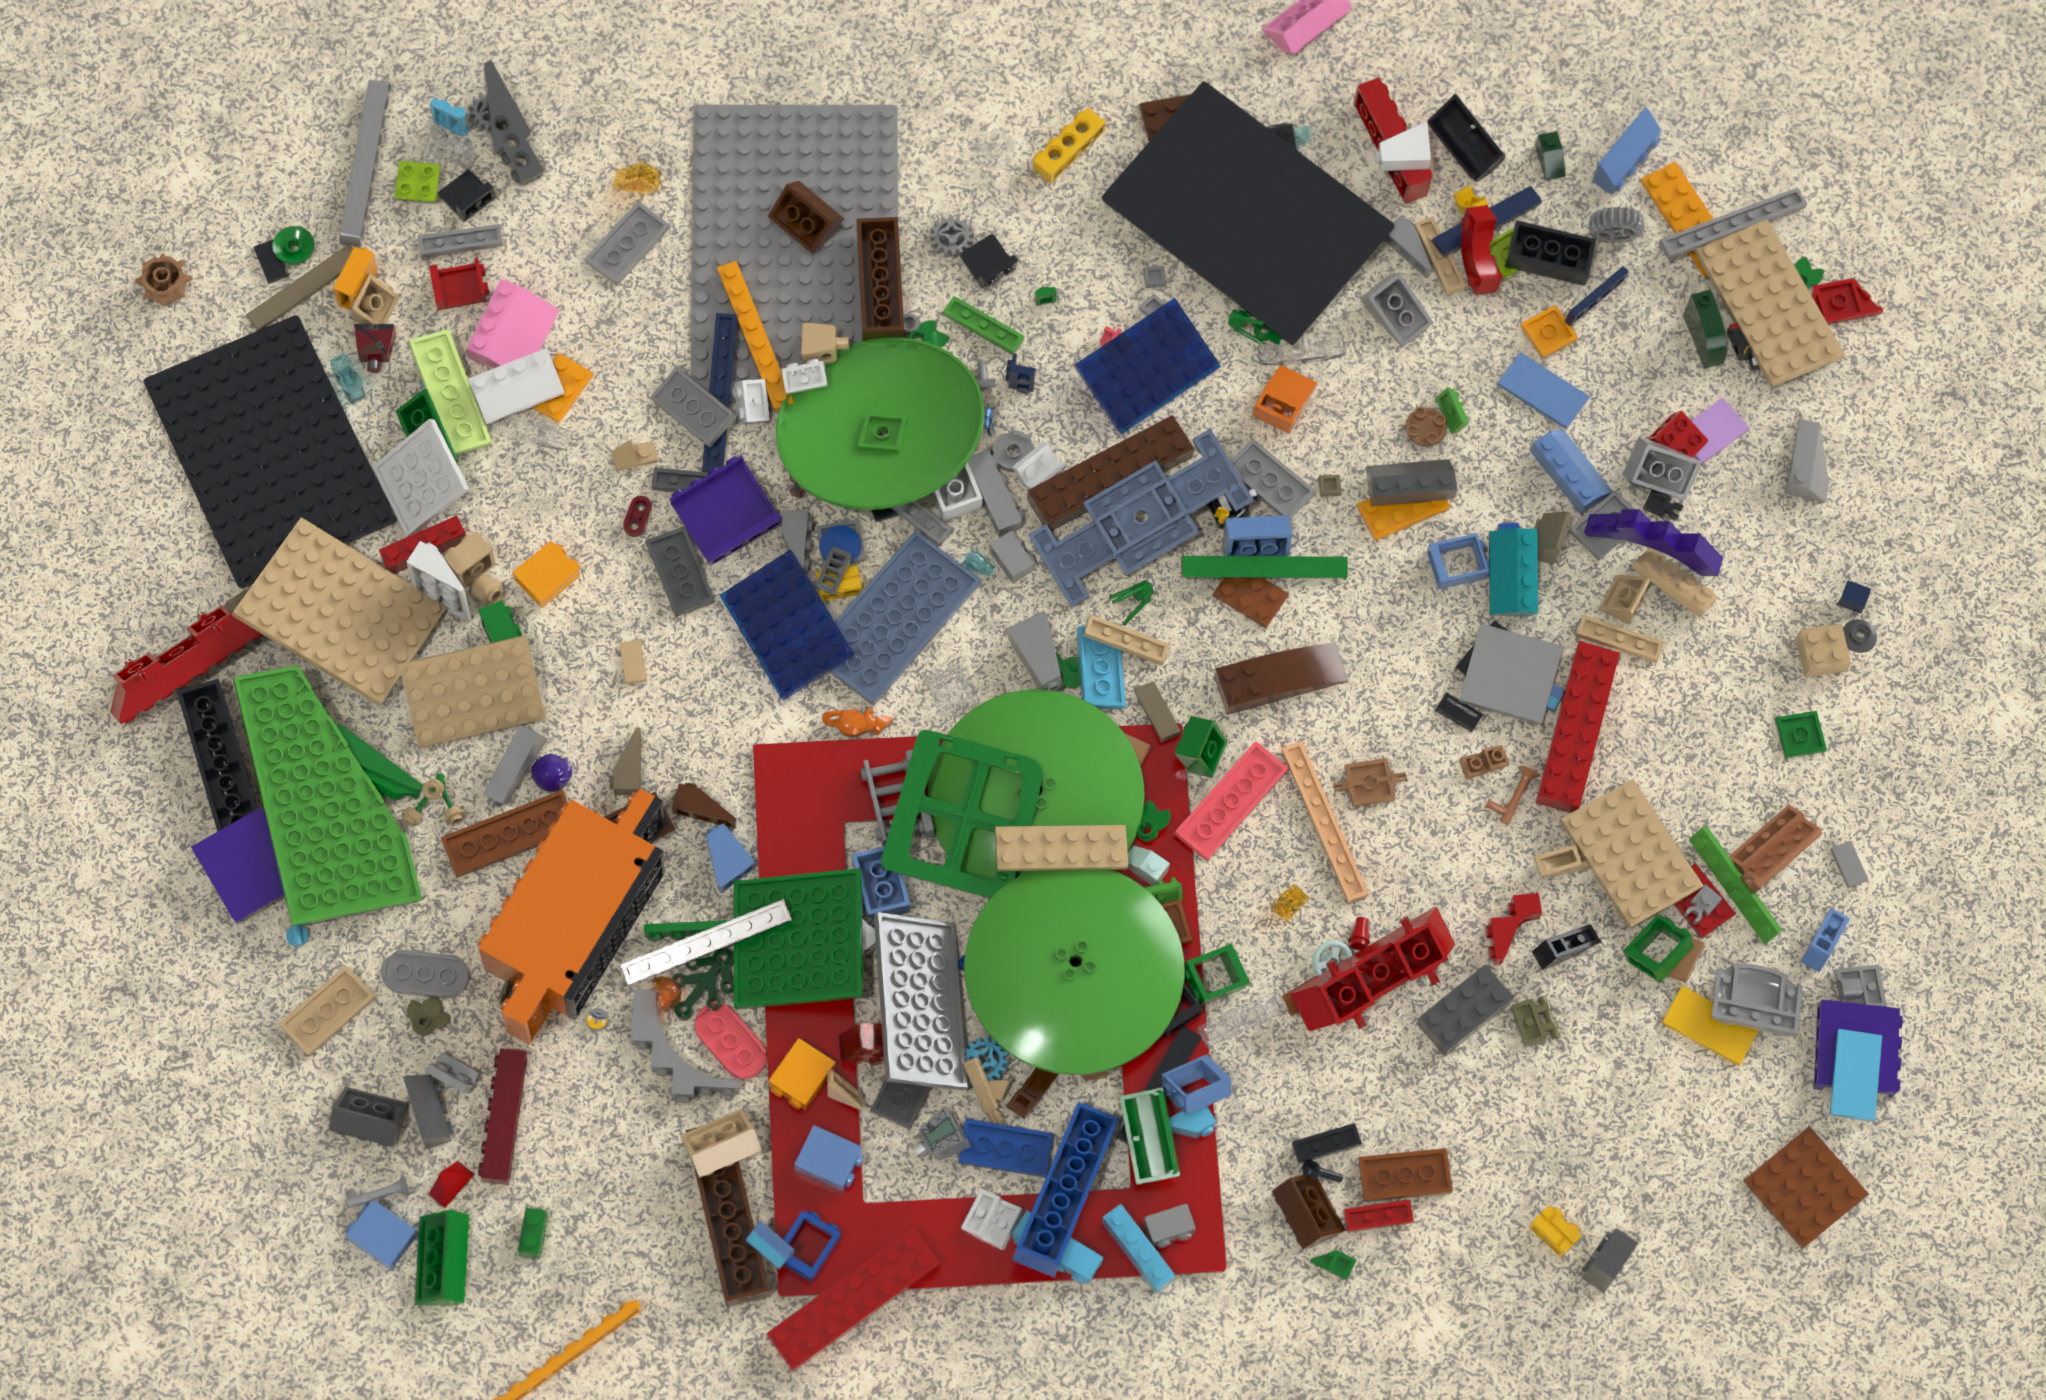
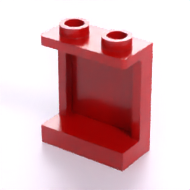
M474 258L475 263L439 270L437 264L429 266L438 311L487 302L486 295L490 294L488 283H483L482 276H486L484 264H479L478 258Z

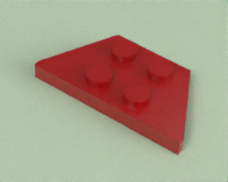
M1854 278L1814 285L1811 296L1828 325L1879 315L1883 312V308L1880 305L1877 306L1870 299L1871 295L1866 290H1863Z

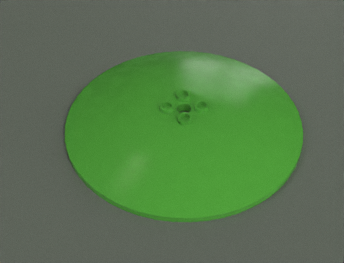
M887 337L860 341L850 344L848 350H838L837 361L825 364L828 387L787 395L781 404L776 422V443L781 461L791 478L802 489L832 505L851 509L874 510L896 507L916 501L938 490L956 476L967 464L979 444L983 432L985 409L983 397L975 377L967 366L953 354L928 342L909 338ZM790 396H792L794 401L792 404L788 403ZM882 431H887V432H888V433H887L886 435H884V436H879V435H878V434H880Z
M1031 689L1014 691L996 696L975 707L962 717L947 734V736L1030 757L1038 762L1042 769L1041 788L1043 791L1038 798L1032 826L1126 825L1127 852L1129 851L1136 838L1137 828L1141 823L1143 814L1144 782L1137 755L1123 731L1110 717L1094 705L1078 697L1053 690ZM943 740L941 747L951 749L952 742ZM946 753L940 754L929 777L928 797L952 804H960L965 794L973 762ZM1005 757L1003 764L1016 767L1017 760ZM993 766L990 767L979 801V810L1006 819H1015L1022 791L1023 776L1016 772ZM930 815L935 835L947 855L955 825L950 820ZM975 828L971 831L960 867L961 872L990 880L996 876L997 863L994 832ZM1017 871L1015 878L1029 871Z
M1113 870L1029 871L1018 876L998 890L980 911L969 934L965 950L964 976L967 994L976 1017L985 1031L1000 1047L1016 1059L1035 1068L1057 1074L1088 1075L1101 1073L1122 1066L1140 1056L1161 1037L1176 1013L1184 985V956L1178 933L1171 918L1162 905L1144 887ZM1077 957L1081 960L1082 964L1079 967H1073L1070 965L1069 960Z

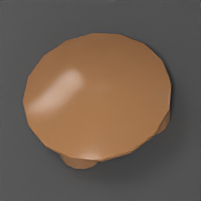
M1419 406L1406 420V433L1411 441L1418 445H1435L1446 434V417L1433 408Z

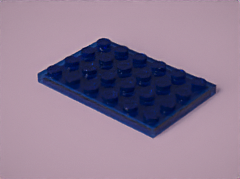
M1173 298L1076 363L1074 367L1121 435L1220 368L1221 365L1176 298Z
M791 549L719 595L783 701L855 655Z

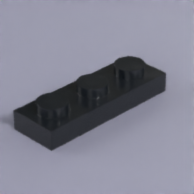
M1353 1123L1292 1141L1291 1145L1297 1163L1301 1164L1306 1160H1315L1361 1146L1362 1142L1357 1127Z

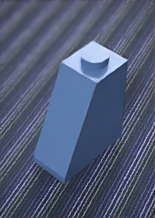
M724 823L719 827L718 825L712 827L708 831V835H706L718 891L721 894L733 886V881L741 880L756 868L755 861Z

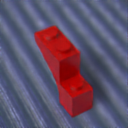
M1539 893L1513 895L1511 902L1508 903V914L1510 917L1490 918L1488 926H1485L1486 939L1490 938L1491 946H1488L1489 959H1493L1494 966L1503 963L1516 929L1527 921L1540 919L1542 910Z

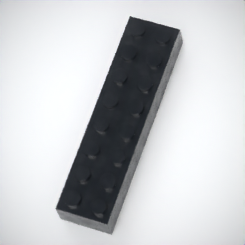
M219 678L177 691L217 832L258 809Z

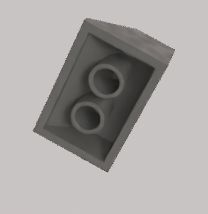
M430 1074L404 1076L403 1079L425 1148L429 1149L451 1142L450 1135L454 1134L451 1122H446L444 1114L448 1112L444 1100L439 1101L438 1094L442 1092L438 1080L433 1081Z
M345 1086L332 1107L329 1131L336 1132L339 1135L356 1137L362 1141L379 1143L381 1146L393 1147L399 1138L409 1103Z

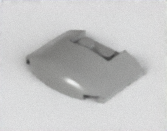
M1735 964L1722 970V967L1718 968L1715 976L1711 1018L1727 1026L1731 1024L1771 1032L1776 1036H1797L1803 986L1798 983L1796 987L1787 979L1789 976L1764 966Z

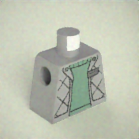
M945 1106L920 1127L919 1132L924 1141L914 1146V1149L920 1158L931 1153L937 1160H942L970 1148L971 1145L955 1115Z

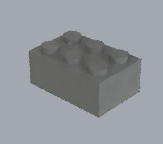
M1617 1228L1612 1233L1608 1231L1583 1267L1582 1271L1585 1274L1582 1279L1605 1293L1638 1245V1242Z

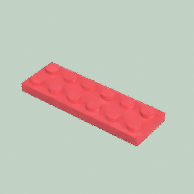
M1255 741L1178 827L1174 835L1205 861H1208L1289 768Z

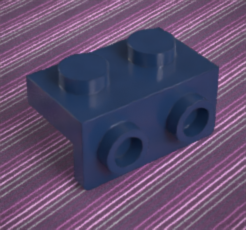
M1013 353L1012 360L1007 361L1005 381H1009V388L1016 389L1019 393L1033 392L1036 368L1017 365V354Z

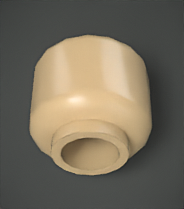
M481 575L472 582L471 594L482 604L489 606L501 600L503 596L502 584L490 575Z

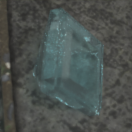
M1299 126L1294 131L1295 142L1307 144L1313 128L1311 126Z

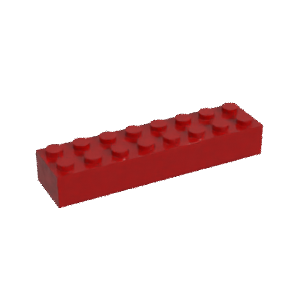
M1582 641L1578 642L1535 803L1572 813L1580 808L1620 652Z
M912 1227L766 1333V1336L790 1370L794 1372L938 1268L940 1262L916 1229Z

